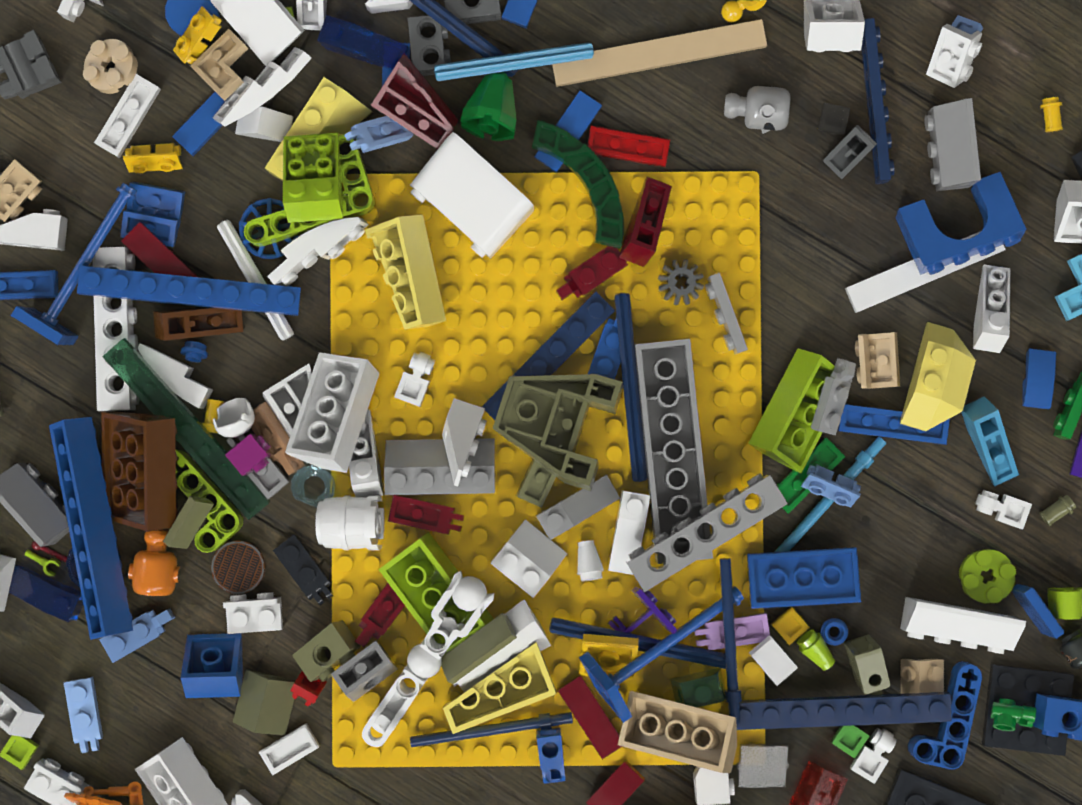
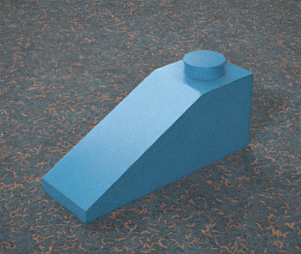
M985 397L965 405L961 413L967 431L992 484L997 486L1018 476L1019 473L998 409Z

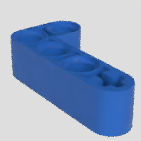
M965 661L958 662L953 666L947 692L951 694L952 721L940 722L937 738L915 735L909 740L908 751L919 762L946 769H957L963 764L982 681V673L977 666ZM969 671L971 673V677H966L964 679L962 677V673H967ZM959 685L962 686V687H964V688H965V686H966L967 688H969V690L966 691V690H964V689H962V688H959ZM961 695H965V705L961 708H956V699ZM959 722V732L951 735L949 732L951 724ZM921 743H927V752L923 755H918L917 747ZM954 749L955 755L953 759L944 761L945 751Z

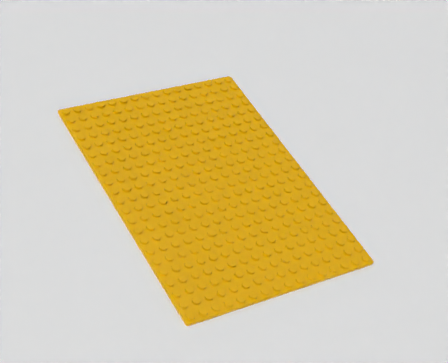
M574 172L500 173L534 205V212L491 259L487 255L483 258L480 257L471 248L473 242L435 206L426 200L421 203L410 193L413 190L410 184L418 174H367L375 198V205L371 212L358 216L369 224L364 230L397 217L423 215L446 321L428 327L404 329L392 300L394 295L393 289L389 284L386 285L383 274L386 273L381 260H376L373 253L376 247L372 238L368 239L365 232L359 239L351 240L344 246V252L335 259L330 258L331 354L367 359L379 372L368 410L370 409L384 494L381 496L383 502H378V508H384L385 521L384 539H378L377 545H382L380 550H368L367 548L343 550L332 548V623L343 620L357 639L363 631L358 626L362 621L361 618L388 583L379 569L428 532L458 572H462L463 577L472 576L480 579L486 587L487 594L494 593V600L486 608L494 619L502 613H507L518 603L525 600L541 624L551 644L550 647L542 650L541 654L554 683L556 694L473 727L539 717V714L544 713L556 715L571 712L558 689L579 676V657H581L583 639L551 633L549 627L552 618L555 617L613 630L607 623L612 620L619 627L612 619L614 616H617L624 626L628 627L647 610L645 605L631 591L634 587L642 590L635 576L608 571L620 499L551 539L567 555L533 598L495 568L491 561L525 519L547 536L536 515L582 488L565 484L556 477L542 508L517 497L518 489L533 459L493 429L495 420L484 410L482 419L487 422L482 436L477 435L475 439L495 438L496 493L399 495L454 507V513L464 515L463 521L452 520V524L462 526L461 532L450 530L448 535L388 522L393 495H385L384 490L386 440L443 439L442 433L454 398L482 407L509 380V377L513 376L595 292L615 310L609 317L613 320L616 319L615 294L629 293L634 344L690 339L707 504L714 503L717 506L725 501L723 496L731 490L737 488L740 492L748 487L747 481L760 473L762 474V453L749 444L753 432L762 418L759 174L757 172H609L619 192L624 216L623 240L646 177L648 176L672 186L656 252L644 267L626 261L628 263L627 267L586 295H581L577 298L573 293L563 301L557 295L556 290L566 284L564 277L580 264L607 247V245L594 243L596 221L593 205L583 183ZM347 174V179L350 181H355L360 177V174ZM366 194L358 195L355 198V205L358 207L365 206L369 200ZM686 259L688 260L687 269L690 270L696 264L698 268L693 274H703L704 277L696 281V283L703 284L704 288L703 290L694 289L699 295L698 299L695 300L688 294L690 304L685 305L682 297H680V302L676 306L673 303L675 296L672 295L667 301L664 299L665 295L669 292L668 289L659 291V286L666 284V282L659 281L658 276H668L663 271V267L667 265L673 270V260H677L681 268L683 261ZM717 273H720L748 348V350L736 355L733 350L729 351L726 346L724 335L727 332L724 324L719 325L714 310L718 309L714 299H709L705 284H708L707 278ZM676 276L677 283L675 286L678 289L683 286V289H686V278L682 276L679 279ZM608 319L552 375L588 374L602 331ZM423 352L431 355V359L435 360V364L430 375L425 374L422 376V379L428 380L430 383L422 405L419 407L394 396L403 372L412 375L414 373L413 369L409 368L413 354ZM620 363L615 380L623 382ZM623 390L616 414L589 407L575 453L597 459L599 468L594 482L607 475L620 498L622 490L649 495L648 480L635 482L632 479ZM349 467L347 473L331 470V497H343L345 495L356 497L351 486ZM754 493L749 494L745 499V505L748 509H755L759 504V499ZM650 501L641 543L644 550L654 545L652 542L654 538ZM731 508L723 510L721 514V519L725 524H730L735 520V512ZM763 519L712 550L713 559L696 560L649 589L658 600L655 603L656 607L659 610L661 608L666 609L676 620L673 624L676 629H679L722 598L721 558H731L732 587L736 586L744 597L739 606L733 604L734 618L764 613V608L751 609L747 554L763 553ZM594 540V545L604 569L602 572L603 578L581 581L580 575H577L578 543ZM653 553L650 557L651 566L661 567L663 564L656 563L655 553ZM404 606L383 636L381 635L378 640L372 636L364 648L361 646L354 652L356 656L370 644L377 641L384 648L398 670L354 702L344 694L332 676V763L335 767L540 766L536 731L541 730V728L411 747L410 736L451 730L443 706L445 703L459 697L464 691L459 685L454 686L447 681L442 667L435 676L426 680L382 746L373 747L364 741L362 737L363 728L407 665V657L410 650L414 646L421 644L427 635L406 606ZM723 611L709 621L722 620ZM653 614L631 632L632 634L660 640L672 634L662 626ZM692 632L678 642L679 644L708 650V645H696V640L706 639V634L696 636L695 632ZM760 643L736 646L738 689H741L742 700L765 699V672L749 654ZM725 648L715 649L712 651L725 653ZM638 651L637 658L645 652ZM658 656L634 673L632 680L626 679L619 684L620 688L618 690L626 705L630 691L689 706H696L699 703L698 700L702 699L708 700L707 698H710L709 701L714 702L724 698L723 702L698 708L729 715L728 702H725L727 676L726 669ZM339 664L334 670H337L342 665ZM581 675L620 735L623 722L595 689L590 677ZM404 678V683L407 687H416L412 679ZM573 714V723L552 726V729L561 728L564 766L621 765L625 760L631 765H690L623 746L602 760ZM371 727L370 731L373 737H382L383 734ZM765 729L737 730V748L733 765L763 764L766 759Z

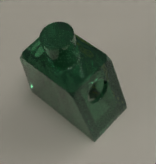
M721 668L670 679L675 702L698 708L725 700L726 689Z

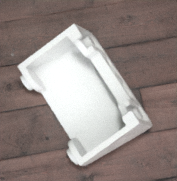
M454 132L445 139L410 184L413 188L410 193L421 203L426 200L435 206L473 242L471 248L482 258L487 255L491 259L534 212V205Z

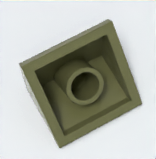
M246 669L233 723L253 733L286 735L295 700L292 697L293 692L290 690L295 681Z

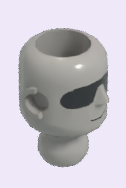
M765 86L750 88L747 92V97H740L736 93H729L725 98L724 116L727 118L745 116L746 127L749 129H761L763 134L770 130H782L788 124L790 93L784 88Z

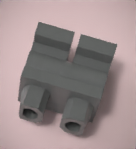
M35 30L24 34L25 37L0 47V74L6 72L8 76L7 80L0 82V95L3 99H9L17 95L24 99L30 94L62 83L52 61L49 59L50 57L40 36Z

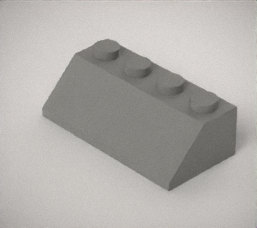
M495 438L475 439L479 441L474 457L469 455L468 461H471L472 464L467 478L462 476L458 486H455L453 483L443 439L386 440L384 463L385 495L496 493Z

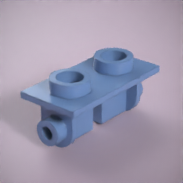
M818 464L816 466L810 465L807 470L808 476L801 484V487L808 489L815 495H822L834 500L839 505L851 508L861 495L859 493L861 486L857 484V481L840 474L837 476L836 482L832 481L833 471Z

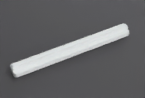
M225 220L218 224L217 228L246 280L249 283L266 284L231 221ZM266 313L281 340H286L294 334L284 314Z

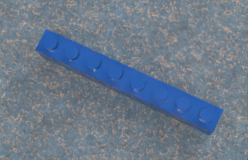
M92 417L64 419L49 425L90 640L133 631L132 615L127 601V589L124 585L121 570L122 563L116 544L117 537L111 519L112 511L108 503L106 481L103 478L101 455L98 452L96 442V429L93 426Z

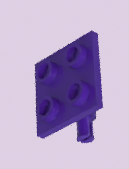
M634 587L631 591L645 605L647 610L628 627H625L617 616H614L612 619L619 627L612 620L607 623L613 630L631 633L653 614L667 631L673 634L677 631L673 626L676 620L666 609L661 608L659 610L656 607L655 603L658 600L649 590L644 592L643 589L641 590L637 587Z

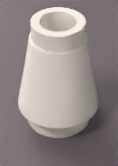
M594 540L579 542L577 575H580L581 581L603 578L602 572L604 569L594 545Z

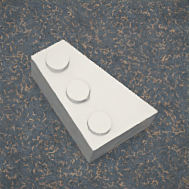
M309 364L263 392L264 399L289 437L291 436L312 375Z

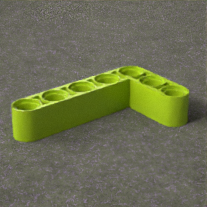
M339 135V147L343 143L351 144L354 142V139L347 141L344 135ZM357 149L351 150L347 155L340 154L341 177L345 191H342L343 219L367 214L374 208L375 198L360 151ZM353 168L359 169L360 177L357 180L350 181L347 179L349 170ZM360 194H366L369 198L368 203L363 207L355 205V198ZM281 210L249 221L245 225L244 236L253 245L262 247L304 234L318 226L340 219L318 220L312 223L291 222L289 229L281 232L278 230V222L281 219L287 218L285 210ZM263 227L264 236L259 240H254L252 238L254 228Z

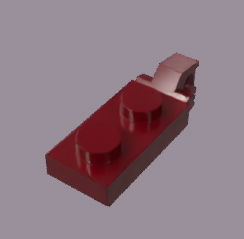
M607 246L570 271L564 277L566 284L556 290V293L562 301L573 293L577 298L581 295L584 296L627 267L628 263L624 259L619 258L620 252L617 248Z
M387 583L358 625L363 631L355 642L363 648L372 636L377 640L381 635L383 636L405 606L389 583Z

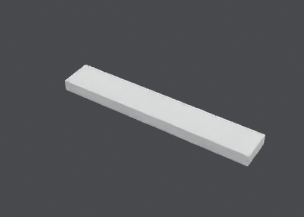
M980 232L975 233V234H973V235H970V236H968V237H966V238H963V239H961V240L970 239V238H972V237H975V236L978 235ZM1004 245L996 247L994 252L985 256H980V254L971 256L969 261L961 265L949 264L944 266V270L933 275H929V272L920 275L913 259L849 286L845 290L855 313L1000 253L1005 250Z

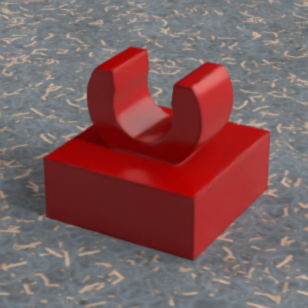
M302 671L290 690L293 692L292 697L295 700L298 696L306 699V706L311 705V703L314 704L327 681L322 682L319 679L310 682Z

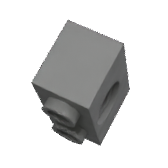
M375 641L331 673L344 694L354 702L398 670V668L384 648Z

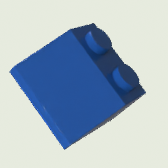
M242 634L187 635L181 672L185 697H240L243 679Z

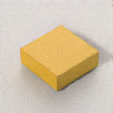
M793 607L788 608L771 623L788 645H791L810 628Z

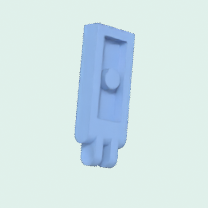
M388 116L355 124L350 128L351 131L344 136L347 141L356 139V141L349 145L352 150L361 148L362 152L365 153L407 141L414 134Z
M93 677L64 682L73 741L75 744H80L81 753L89 751L88 741H90L92 751H99L98 739L103 738L94 679Z

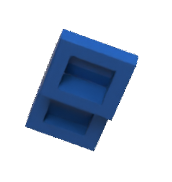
M1029 349L1026 352V378L1023 381L1022 406L1041 409L1051 408L1055 381L1056 352Z

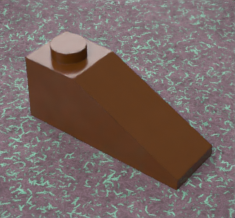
M199 307L153 311L155 337L164 341L243 332L242 310Z

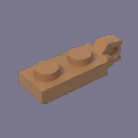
M267 402L257 406L253 410L255 420L251 427L257 437L262 435L271 446L268 451L272 454L270 456L272 461H277L282 465L288 475L294 474L305 466L304 462L285 453L290 438Z

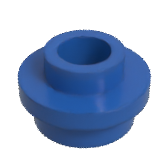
M187 341L185 346L181 348L180 353L185 356L187 361L199 363L201 359H207L208 352H206L207 346L202 343Z
M830 618L822 624L820 633L826 643L840 645L848 636V628L842 620ZM831 627L838 628V634L836 636H831L829 634V630Z

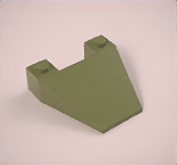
M598 374L510 376L493 429L565 484L591 491L599 468L598 460L577 454L575 450L589 407L616 414L623 392V382Z

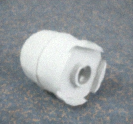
M345 495L343 497L325 498L324 501H320L316 511V536L318 543L325 548L351 550L367 548L368 550H380L382 545H377L378 539H384L385 525L384 508H378V502H383L380 495H369L367 498Z

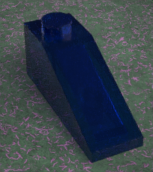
M328 15L325 17L317 40L326 50L391 70L394 69L402 55L406 54L409 48L407 45Z
M15 564L9 593L39 610L66 622L78 619L83 607L81 591Z

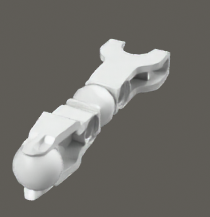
M461 571L454 574L449 587L431 612L434 619L431 629L422 643L410 650L407 657V665L363 728L362 737L368 745L380 747L386 742L426 680L439 672L442 665V657L457 637H466L483 611L494 600V593L487 594L486 587L480 579L472 576L463 577ZM451 596L459 609L474 611L466 624H457L454 618L447 617L444 607ZM433 634H442L445 637L446 643H437L433 638ZM404 678L412 679L416 687H407L404 683ZM371 727L383 734L382 737H373L370 731Z

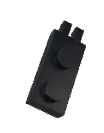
M296 534L273 550L309 600L315 598L321 606L325 603L320 595L322 591L328 599L333 597L329 586L332 584Z

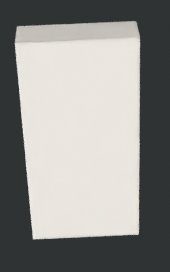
M305 723L260 750L259 754L273 776L318 749L320 745L308 724Z

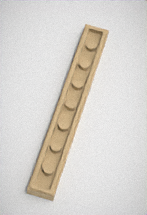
M761 19L596 50L591 59L552 64L556 87L766 48L767 41Z

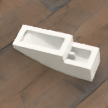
M139 344L138 350L147 365L170 390L190 404L201 409L205 408L207 399L210 398L213 389L189 378L194 368L147 345Z

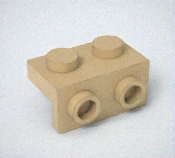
M897 333L858 334V341L855 342V352L860 359V367L857 368V381L861 384V388L900 387Z
M901 659V694L944 692L943 659Z

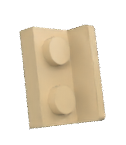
M16 159L0 175V219L4 222L9 219L16 220L24 211L21 205L28 198L32 201L42 190L39 186L42 180L32 174Z

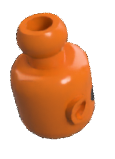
M168 530L145 532L144 539L147 543V550L139 551L135 555L134 562L130 564L128 577L132 580V588L137 594L167 596L173 593L176 583H179L178 572L180 566H177L176 555L166 551L167 545L163 542L169 532Z

